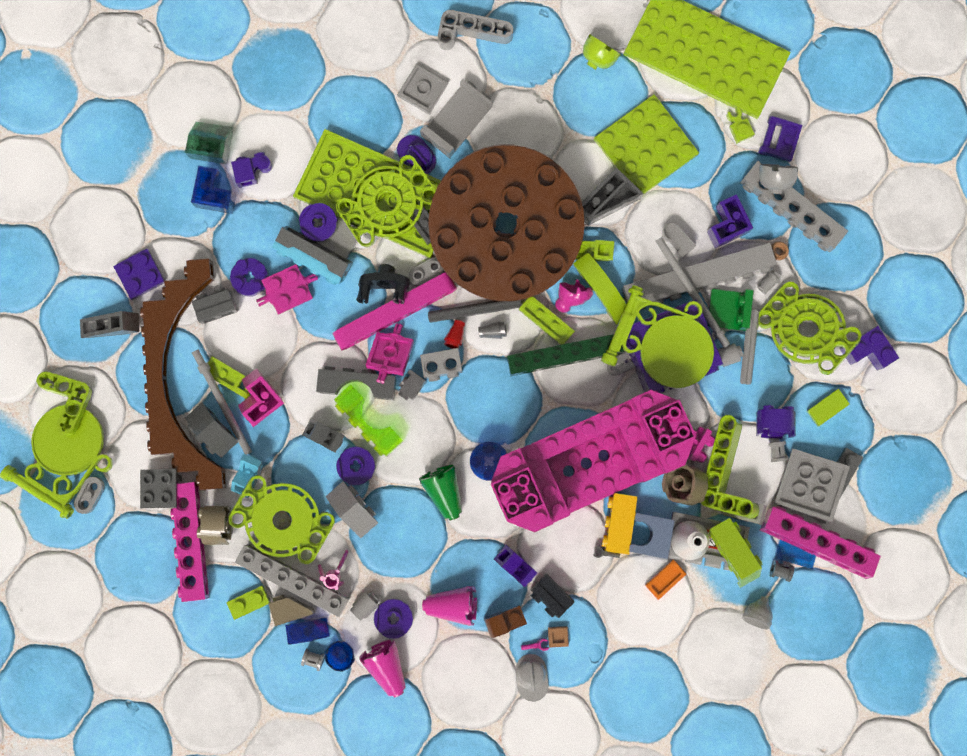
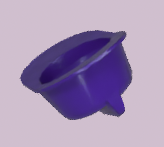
M408 135L399 141L397 154L400 159L405 155H410L415 158L424 173L429 174L434 170L436 156L424 140L419 136ZM412 160L404 161L405 165L413 167L414 163Z

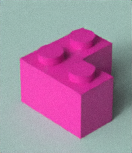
M257 368L242 379L245 388L251 396L241 402L238 407L242 415L254 427L282 406L284 402L279 393Z

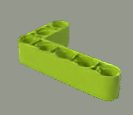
M725 415L719 422L706 472L708 476V489L705 499L701 504L713 510L753 519L759 514L757 503L745 498L725 494L742 431V423L739 419L732 415ZM734 421V426L728 429V424ZM729 439V445L724 448L723 443ZM724 458V464L719 467V460ZM719 477V483L714 485V479ZM714 495V502L709 504V498ZM732 500V507L727 509V502ZM750 504L751 510L746 514L745 507Z

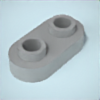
M431 258L412 268L409 272V279L412 285L418 287L443 274L444 269L437 258ZM433 264H437L438 269L433 270L431 269V266ZM416 273L422 275L420 279L414 277Z
M89 477L85 480L74 501V508L78 513L88 514L94 510L104 491L102 479ZM94 483L97 484L96 490H93L92 488ZM85 501L89 503L87 508L84 507Z

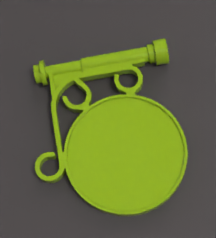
M632 285L628 290L631 295L625 311L622 313L609 349L606 353H603L601 361L605 364L616 366L618 361L617 353L622 346L627 353L640 351L641 361L647 374L654 381L665 387L685 388L699 382L709 371L714 357L713 342L709 333L700 323L694 320L702 314V306L695 301L686 304L684 312L688 311L690 305L698 308V314L692 316L659 302H652L642 298L643 289ZM646 306H657L680 316H669L656 322L657 314L654 309L649 308L648 311L652 313L653 319L647 322L642 318L639 311ZM637 316L643 325L652 326L645 333L642 343H640L636 336L631 335L629 337L637 343L636 348L630 350L626 346V341Z
M65 405L46 412L39 419L33 430L31 446L37 463L26 467L25 476L18 474L17 469L11 465H7L1 471L0 478L6 482L15 483L42 502L58 510L61 518L68 519L74 513V509L69 503L75 494L80 491L85 480L89 478L94 469L100 472L109 471L113 466V461L111 457L101 454L104 444L103 429L97 417L87 409L75 434L67 437L57 430V423ZM73 405L70 408L71 414L79 411V406ZM68 423V425H64L63 428L66 430L70 429L71 426ZM106 458L108 465L101 469L97 464L101 459ZM37 467L39 474L33 479L30 476V471ZM44 469L53 474L61 475L54 480L53 491L36 481L43 478ZM86 471L78 485L71 491L72 481L68 476ZM65 480L67 482L66 490L71 492L60 495L58 485L60 481Z

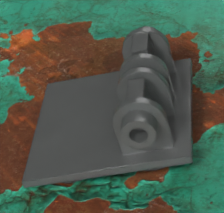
M177 469L140 470V508H177V484L182 481V476L177 473Z

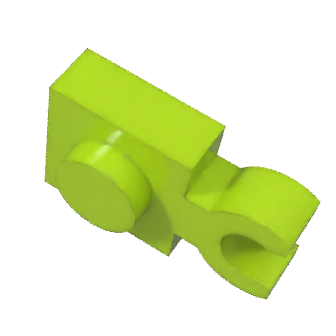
M739 107L735 110L736 117H733L730 111L726 114L728 121L733 123L729 126V129L736 144L755 135L748 119L742 120V111Z

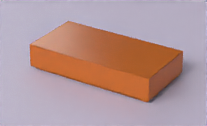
M672 559L645 586L659 600L687 574Z

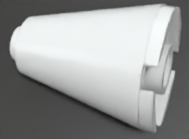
M685 521L674 528L671 546L679 557L686 560H695L702 557L708 550L710 543L709 534L700 523Z

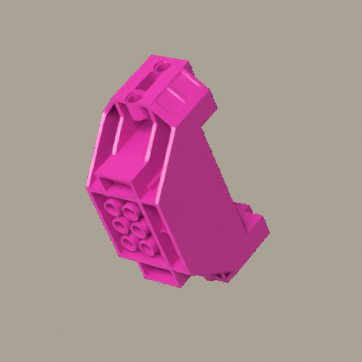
M649 390L622 404L501 456L490 485L506 521L532 532H537L570 516V513L632 485L646 482L686 465L696 435L680 400ZM601 450H605L608 453L606 461H601L598 457ZM583 458H588L591 461L590 468L584 469L581 466ZM565 466L573 468L574 472L571 477L564 475L563 469Z

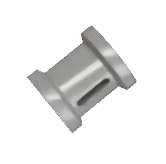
M786 441L768 443L772 452L771 462L788 461L784 446Z
M306 648L301 666L308 665L320 671L325 654H316Z

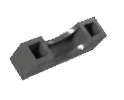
M324 366V369H318L316 392L338 395L341 388L346 384L361 382L371 389L375 399L394 401L396 377L392 376V373L387 374L385 383L382 384L376 381L378 374H373L371 370H362V373H357L351 368H343V371H336L335 367Z

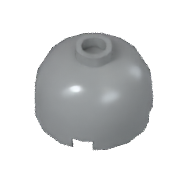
M777 164L760 165V182L765 188L771 189L770 193L782 194V190L790 189L797 180L798 167L779 166Z

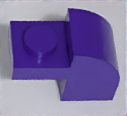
M507 545L494 558L524 588L537 574L525 560Z

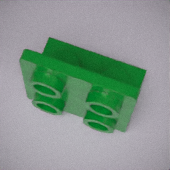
M746 289L743 292L711 290L709 311L720 328L746 331L750 328L754 290Z

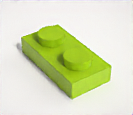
M262 585L226 603L233 619L236 620L271 602Z

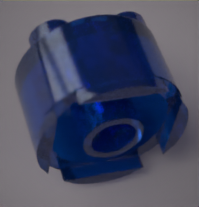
M484 442L477 445L470 456L472 472L479 479L492 481L501 456L507 454L506 450L494 442ZM485 457H493L494 465L485 466Z

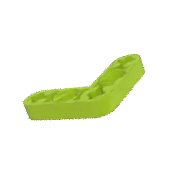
M51 372L40 373L37 376L36 382L41 389L68 397L57 423V430L64 436H72L77 431L91 398V388L84 382ZM49 378L52 382H54V385L48 382L44 384L43 380H47ZM63 382H68V389L61 391L59 389L60 385ZM83 388H84V390L86 391V393H82V394L80 395V394L78 393V391H79V390H83ZM79 405V411L71 414V406ZM69 423L71 428L65 430L63 426Z

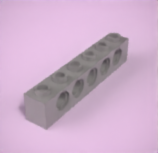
M757 161L740 182L747 192L758 196L757 198L761 203L772 207L775 214L785 217L792 227L803 231L802 233L806 238L817 242L820 249L828 252L835 249L848 230L792 187L782 190V194H780L781 200L775 199L774 193H770L771 189H763L759 186V168L761 163ZM790 204L796 207V212H792L789 209ZM804 216L810 217L811 224L804 221ZM819 228L826 230V236L820 234Z
M249 544L243 546L235 561L236 564L337 617L342 615L350 600V597L335 589L327 588L320 581L261 552Z

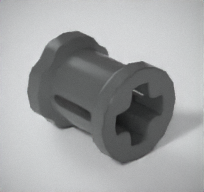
M774 560L769 574L770 577L776 576L790 582L795 568L793 565L787 566Z

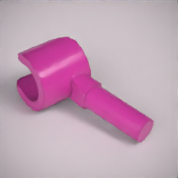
M541 638L537 643L521 645V650L538 648L546 651L549 647L541 648V643L548 640Z

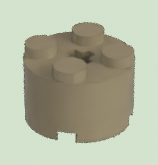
M684 465L664 474L662 489L668 496L667 498L672 502L695 505L702 503L705 499L708 489V476L699 468Z
M204 506L199 508L201 526L197 528V538H201L204 545H229L227 540H231L233 526L230 525L228 518L231 507Z

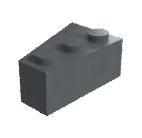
M615 168L582 201L584 222L589 226L640 200L644 193L622 172Z

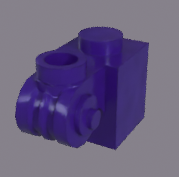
M265 152L256 153L253 158L238 157L236 161L231 162L235 182L239 188L258 184L256 178L257 170L260 169L262 173H269L272 170V163L265 155Z

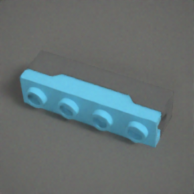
M289 226L281 228L272 246L280 256L292 258L295 264L310 268L309 271L311 273L326 277V281L334 285L344 282L353 264L352 261L316 241L308 239Z

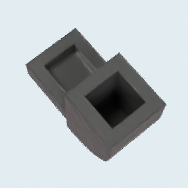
M312 418L302 434L335 453L341 447L345 436Z

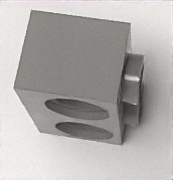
M458 348L420 355L424 379H429V382L438 381L441 376H447L448 378L459 377V373H462ZM450 359L455 360L457 363L453 369L446 367V362ZM436 363L438 365L437 370L429 372L427 370L428 364Z

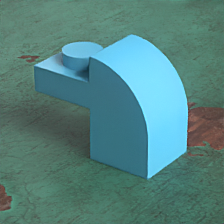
M243 454L239 470L232 480L231 491L241 495L248 480L254 475L261 474L263 469L262 461L258 460L255 456ZM258 479L252 481V488L255 487Z

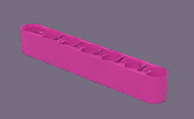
M445 272L407 292L404 304H395L393 301H390L337 329L332 334L341 351L346 350L457 290V287Z

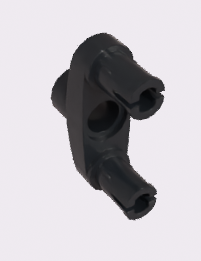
M381 264L378 272L360 276L356 301L361 304L363 302L367 304L371 289H395L392 301L395 304H404L406 291L410 286V279L395 273L396 269L394 266Z

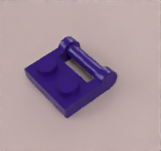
M769 116L767 121L768 128L758 153L791 162L802 125ZM779 126L781 129L775 149L769 148L775 127Z

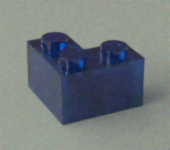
M198 166L191 203L196 208L233 214L236 195L231 190L219 188L222 174L218 169Z

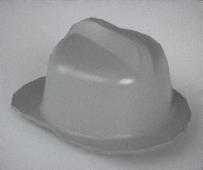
M535 654L521 657L516 664L517 688L523 699L536 702L545 697L548 691V676L545 662Z

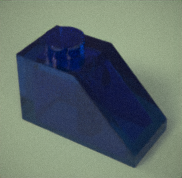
M327 617L291 622L285 625L288 645L330 637Z

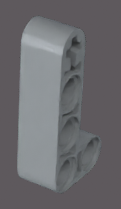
M447 10L441 17L438 30V44L441 49L450 50L455 45L457 35L508 44L513 39V26L510 22ZM448 19H453L455 21L452 24L446 23ZM465 23H472L473 26L470 27V28H467V27L464 26V24H465ZM488 26L491 30L487 32L483 31L482 28ZM448 36L451 40L444 42L442 38Z

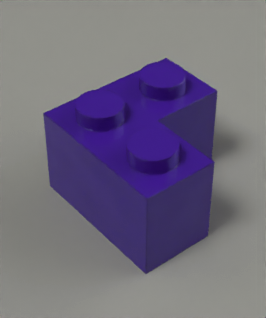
M737 194L718 203L715 208L722 222L712 226L707 233L716 249L751 232L753 226Z
M876 326L861 335L859 344L846 359L852 365L867 356L875 369L880 370L900 357L879 326ZM843 347L840 348L841 352L844 354L845 349Z

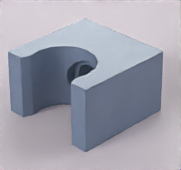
M635 513L634 521L645 523L650 530V536L646 543L642 545L631 543L629 552L668 559L675 520Z

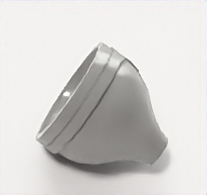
M761 596L759 600L748 605L742 619L755 627L766 630L770 629L773 615L769 606V599Z

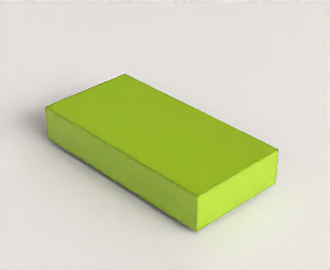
M836 389L806 412L817 427H819L850 405V403L841 391Z

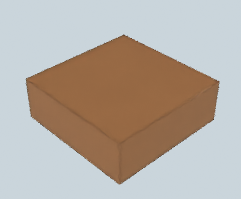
M567 626L548 627L549 648L569 647Z

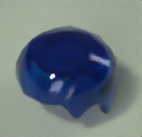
M345 641L332 642L325 650V662L334 671L343 672L348 670L355 661L353 648Z

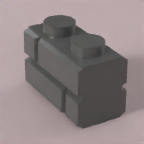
M225 287L215 289L214 293L210 295L206 293L196 296V300L192 301L197 320L200 324H205L238 312L231 290L225 289Z

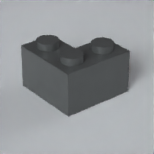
M204 403L199 404L185 417L189 424L187 426L188 429L194 434L193 437L200 444L204 442L206 444L205 447L211 454L216 453L222 458L238 443L233 433L219 421L216 415Z

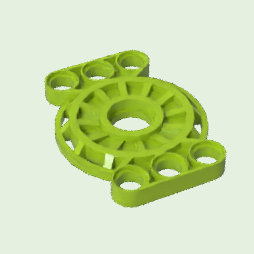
M405 155L400 159L399 168L395 166H381L364 174L354 187L352 200L348 198L339 199L336 209L358 243L363 247H371L375 242V236L393 238L412 229L420 219L423 203L427 205L432 203V200L428 201L424 198L425 192L433 191L435 193L436 189L415 158ZM412 160L414 163L413 167L405 169L403 167L404 161ZM415 176H423L424 182L421 185H416L413 182ZM361 183H363L360 187L359 193H357L359 186L361 185ZM385 193H391L397 199L396 206L390 211L382 210L379 207V198ZM344 202L350 204V210L347 212L340 210V206ZM415 210H419L416 218L412 221L411 218L414 216ZM353 218L361 220L359 227L353 228L351 226ZM407 223L410 224L406 229L399 231V229L404 227ZM395 230L396 232L394 234H383L384 231ZM368 233L371 235L369 243H362L361 236Z
M786 282L759 312L758 326L763 329L771 328L773 342L785 357L802 364L818 363V369L824 375L832 374L861 340V331L856 327L846 328L844 315L833 301L816 294L799 295V287L794 282ZM792 287L796 292L794 295L789 296L786 295L785 289ZM775 301H780L783 303V307L776 310L772 307V304ZM836 313L839 314L842 322L838 320ZM763 315H768L771 321L764 324L760 321V318ZM809 320L816 323L818 331L814 336L805 337L801 335L799 326L803 321ZM849 332H854L858 338L855 341H850L846 335ZM775 334L779 335V339L781 341L780 345L776 340ZM841 346L845 349V353L843 355H836L834 349ZM783 348H786L789 352L793 353V356L786 353L783 350ZM797 356L810 357V360L799 359ZM824 361H830L833 367L825 370L821 364Z
M254 475L248 480L228 517L230 525L235 528H241L245 525L249 540L261 552L274 557H287L297 554L299 561L303 564H310L314 561L335 523L331 513L326 511L318 512L313 498L301 487L290 483H277L266 486L265 479L260 475ZM254 479L262 480L263 486L260 489L252 488V481ZM285 486L288 489L276 490L275 487ZM295 488L297 490H300L304 494L301 496L298 493L292 491V489ZM245 496L253 498V503L249 507L242 505V499ZM307 497L312 502L314 508H310L309 504L305 501ZM279 511H286L291 515V524L286 529H278L273 525V516ZM236 513L243 515V521L239 524L232 522V516ZM324 515L331 518V522L327 526H323L320 523V519ZM254 531L258 539L257 543L251 537L250 532ZM315 532L321 534V540L317 543H313L310 540L311 535ZM264 544L266 547L271 548V552L263 549L260 545ZM276 550H288L289 552L276 553ZM303 550H310L312 555L310 559L303 560L301 552Z

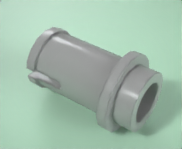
M773 270L768 273V276L757 288L766 295L776 283H780L781 276Z

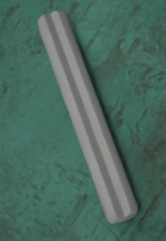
M756 309L751 311L750 328L745 332L740 383L746 385L752 383L759 310Z

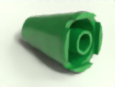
M450 464L436 468L437 471L432 473L431 471L419 477V481L444 519L452 521L460 517L459 514L462 513L457 471L455 465Z

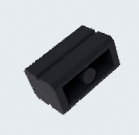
M547 573L530 589L533 592L530 596L538 604L542 601L547 606L544 610L552 618L554 616L560 618L575 602Z

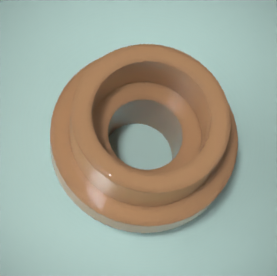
M778 241L771 245L776 260L780 261L788 256L789 248L784 242ZM776 248L781 249L782 253L777 254Z

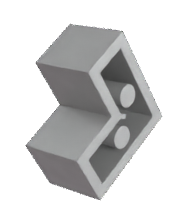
M342 482L325 497L338 516L362 538L378 524L374 518L376 513L370 506L365 507V501L358 495L359 493L352 485L348 487Z

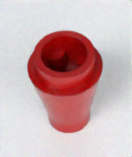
M460 320L454 321V324L444 338L445 346L451 349H459V346H462L464 322Z

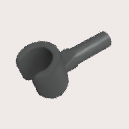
M601 546L594 547L602 551L600 556L593 554L596 558L602 556L620 558V553L605 551Z

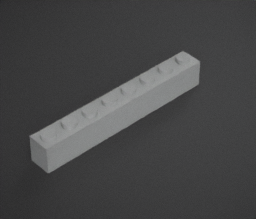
M767 243L682 269L697 293H699V289L707 288V290L717 288L719 283L724 282L725 285L734 283L736 278L743 277V279L753 277L754 273L760 271L761 274L771 272L777 263L771 244ZM675 271L624 285L622 288L626 304L631 295L628 290L632 285L643 289L642 298L661 304L664 303L663 300L670 298L671 301L682 298V294L688 293Z

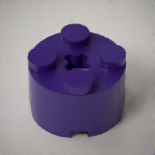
M765 405L763 409H759L756 412V436L761 435V438L783 439L784 435H788V438L795 437L796 412L794 407L784 406L782 409H775L773 405Z

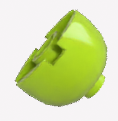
M589 34L583 45V55L588 60L587 65L595 70L597 67L602 69L610 68L621 55L591 34Z

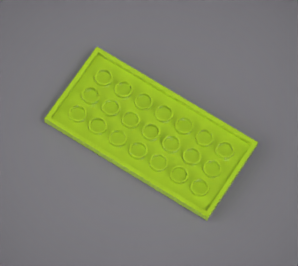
M650 0L623 55L736 109L739 107L743 113L758 119L791 52L683 0Z
M324 129L293 197L309 205L315 203L326 204L334 210L337 217L342 219L336 209L337 201L342 198L352 200L355 185L368 171L381 166H395L399 168V161ZM403 164V167H404L405 169H411V168H412V167H410V166H408V165ZM426 174L434 188L437 189L441 180ZM417 175L414 177L413 182L416 185H421L424 182V177ZM361 183V185L359 186L357 193H359L360 187L363 183ZM433 191L425 192L424 198L430 201L433 199ZM391 193L383 194L379 198V207L385 211L392 210L397 204L396 197ZM348 202L342 203L340 210L342 212L349 211L350 204ZM423 203V206L429 213L431 205ZM353 218L351 224L359 227L361 220ZM407 223L404 227L400 228L399 231L406 229L410 224ZM415 227L400 236L385 238L430 259L434 253L432 245L429 244L427 246ZM395 230L384 231L383 234H394L396 232Z

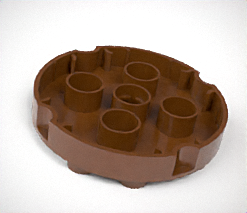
M498 144L483 147L457 161L440 181L434 193L429 212L431 245L444 271L454 282L468 292L496 301L527 299L546 291L556 284L574 263L584 234L582 201L568 174L545 154L535 149L514 144ZM498 213H511L514 216H518L514 233H502L494 229L496 227V219L499 216Z

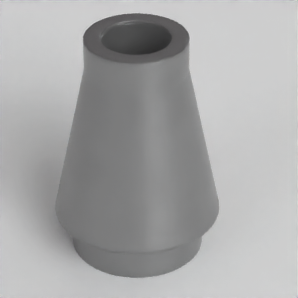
M500 320L478 327L480 338L503 339V337H507L506 323Z

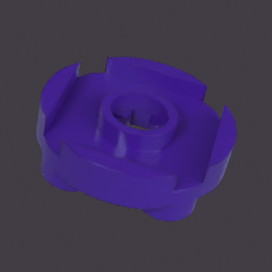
M311 204L306 206L300 214V229L308 239L323 242L331 238L336 232L338 218L334 210L326 204ZM321 217L323 225L316 228L314 219H320Z
M254 258L238 260L230 273L232 287L241 295L248 297L256 296L261 291H264L265 288L261 280L269 277L266 267ZM251 272L255 278L247 282L245 275Z
M361 447L346 449L336 463L339 477L350 485L365 484L373 477L376 467L374 457L369 451ZM354 461L361 464L357 472H355V469H351Z
M399 599L386 600L379 605L374 614L376 629L389 639H397L404 636L413 624V613L409 605ZM392 613L399 617V621H396L395 624L388 620Z

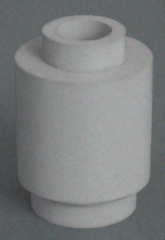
M735 343L717 349L722 359L723 365L721 366L723 367L740 362L743 356L741 347L736 346Z
M365 591L352 604L353 607L350 611L360 621L363 618L366 619L379 606V598L372 591L370 593Z

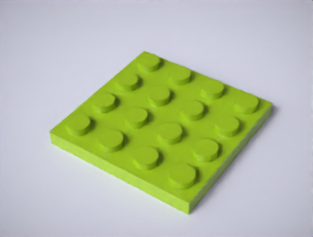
M655 94L594 137V141L613 166L622 172L644 194L699 155L698 150Z

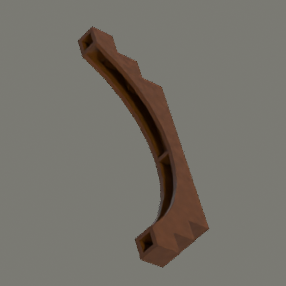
M210 259L186 260L187 266H184V275L187 279L164 281L165 286L162 287V295L165 300L142 302L143 307L140 308V315L144 326L141 327V334L145 341V345L142 346V353L146 360V364L143 365V372L147 379V383L144 384V391L148 398V402L145 403V410L149 416V421L146 422V429L150 435V440L147 441V448L150 454L155 456L174 454L171 464L173 469H177V473L198 471L196 485L197 487L199 486V490L227 488L226 470L205 456L188 438L177 420L169 397L167 360L173 334L182 315L192 301L214 281L213 261Z

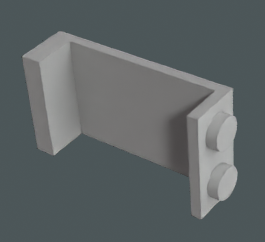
M464 79L460 81V88L428 126L424 125L420 130L421 136L448 158L453 156L492 108L490 96L484 92L480 93L472 82H466Z

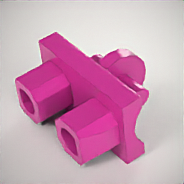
M699 426L697 431H694L696 438L688 459L704 463L707 454L701 450L704 445L712 447L715 437L711 434V430Z

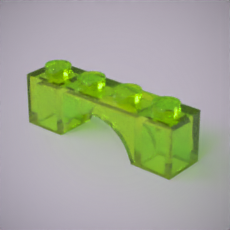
M350 384L334 399L337 403L335 407L341 414L345 412L350 417L348 419L350 424L354 428L358 426L363 431L361 433L362 437L367 442L371 440L376 445L374 450L380 456L384 454L388 457L404 442L391 427L376 429L370 427L365 422L362 414L365 398L353 385Z

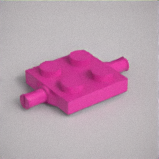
M295 264L261 280L266 295L256 299L259 307L270 302L279 315L313 299L308 284L318 280L315 274L304 277Z
M395 324L393 333L377 332L366 362V368L379 371L376 380L378 383L384 384L387 374L404 375L414 340L400 335L403 328L401 324Z

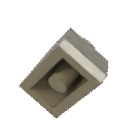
M284 594L274 597L273 602L268 603L275 626L315 613V610L291 596L285 598Z

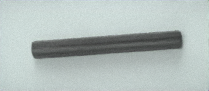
M495 300L428 312V319L430 323L516 309L521 307V300Z

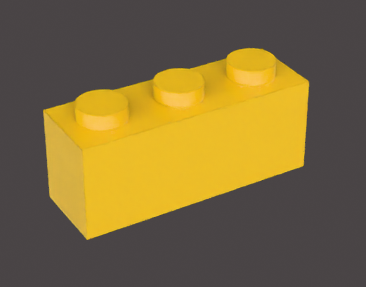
M618 493L612 494V497L609 496L607 508H610V514L606 516L604 527H607V535H603L602 547H605V551L630 554L629 546L632 539L637 496Z

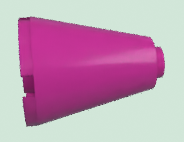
M467 586L427 595L426 599H423L422 609L428 616L473 626L475 623L472 620H476L477 598H473V592H476L474 586Z
M385 640L371 647L372 651L368 654L364 651L359 657L360 662L386 694L394 698L402 695L406 685L395 640L392 642L391 640Z

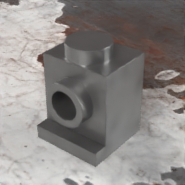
M412 370L408 371L409 378L405 377L399 385L401 389L398 395L406 401L409 398L414 400L426 384V380Z

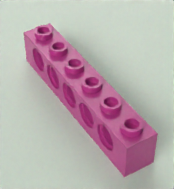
M196 482L177 484V508H171L170 512L171 519L174 520L175 528L172 529L173 539H176L177 547L174 548L175 559H178L176 576L180 579L178 596L182 602L209 598L205 547L201 538H197V528L201 526V519H199L201 504L199 486L197 487ZM183 498H187L189 502L185 509L181 506ZM185 517L190 519V526L188 528L184 527L182 523ZM187 536L192 539L190 547H187L184 543ZM188 556L194 559V564L191 567L186 563ZM190 575L194 576L196 579V583L194 586H191L188 583V578Z
M775 506L767 510L760 531L862 578L869 579L874 577L881 558L880 555L875 553L874 549L869 547L863 548L852 539L845 540L839 537L840 534L837 532L821 529L822 526L817 523L804 521V518L800 515L786 513V509ZM782 520L788 523L787 530L782 527ZM800 528L805 530V538L800 535ZM818 536L823 539V546L818 543ZM836 545L841 547V554L836 552ZM854 553L859 556V562L854 560Z

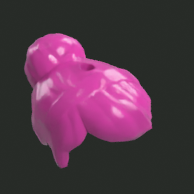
M576 279L575 285L561 282L558 290L559 298L556 300L555 306L560 312H568L572 306L582 305L591 299L593 291L590 287L585 288L578 279Z

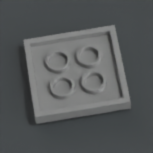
M792 449L775 504L832 523L850 466Z

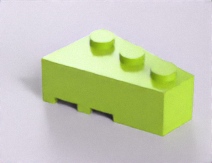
M728 518L709 529V535L721 556L727 561L730 572L733 571L739 581L737 584L741 588L760 577L763 564L758 555L754 556L751 552L752 546L747 538H742L740 534L741 529L737 522H732Z

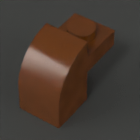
M520 605L483 618L491 638L504 635L527 624Z

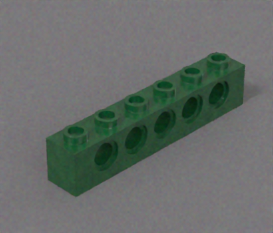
M614 334L508 355L507 363L510 377L601 359L603 353H606L609 349ZM622 346L620 348V351L617 353L618 355L623 354L625 352Z

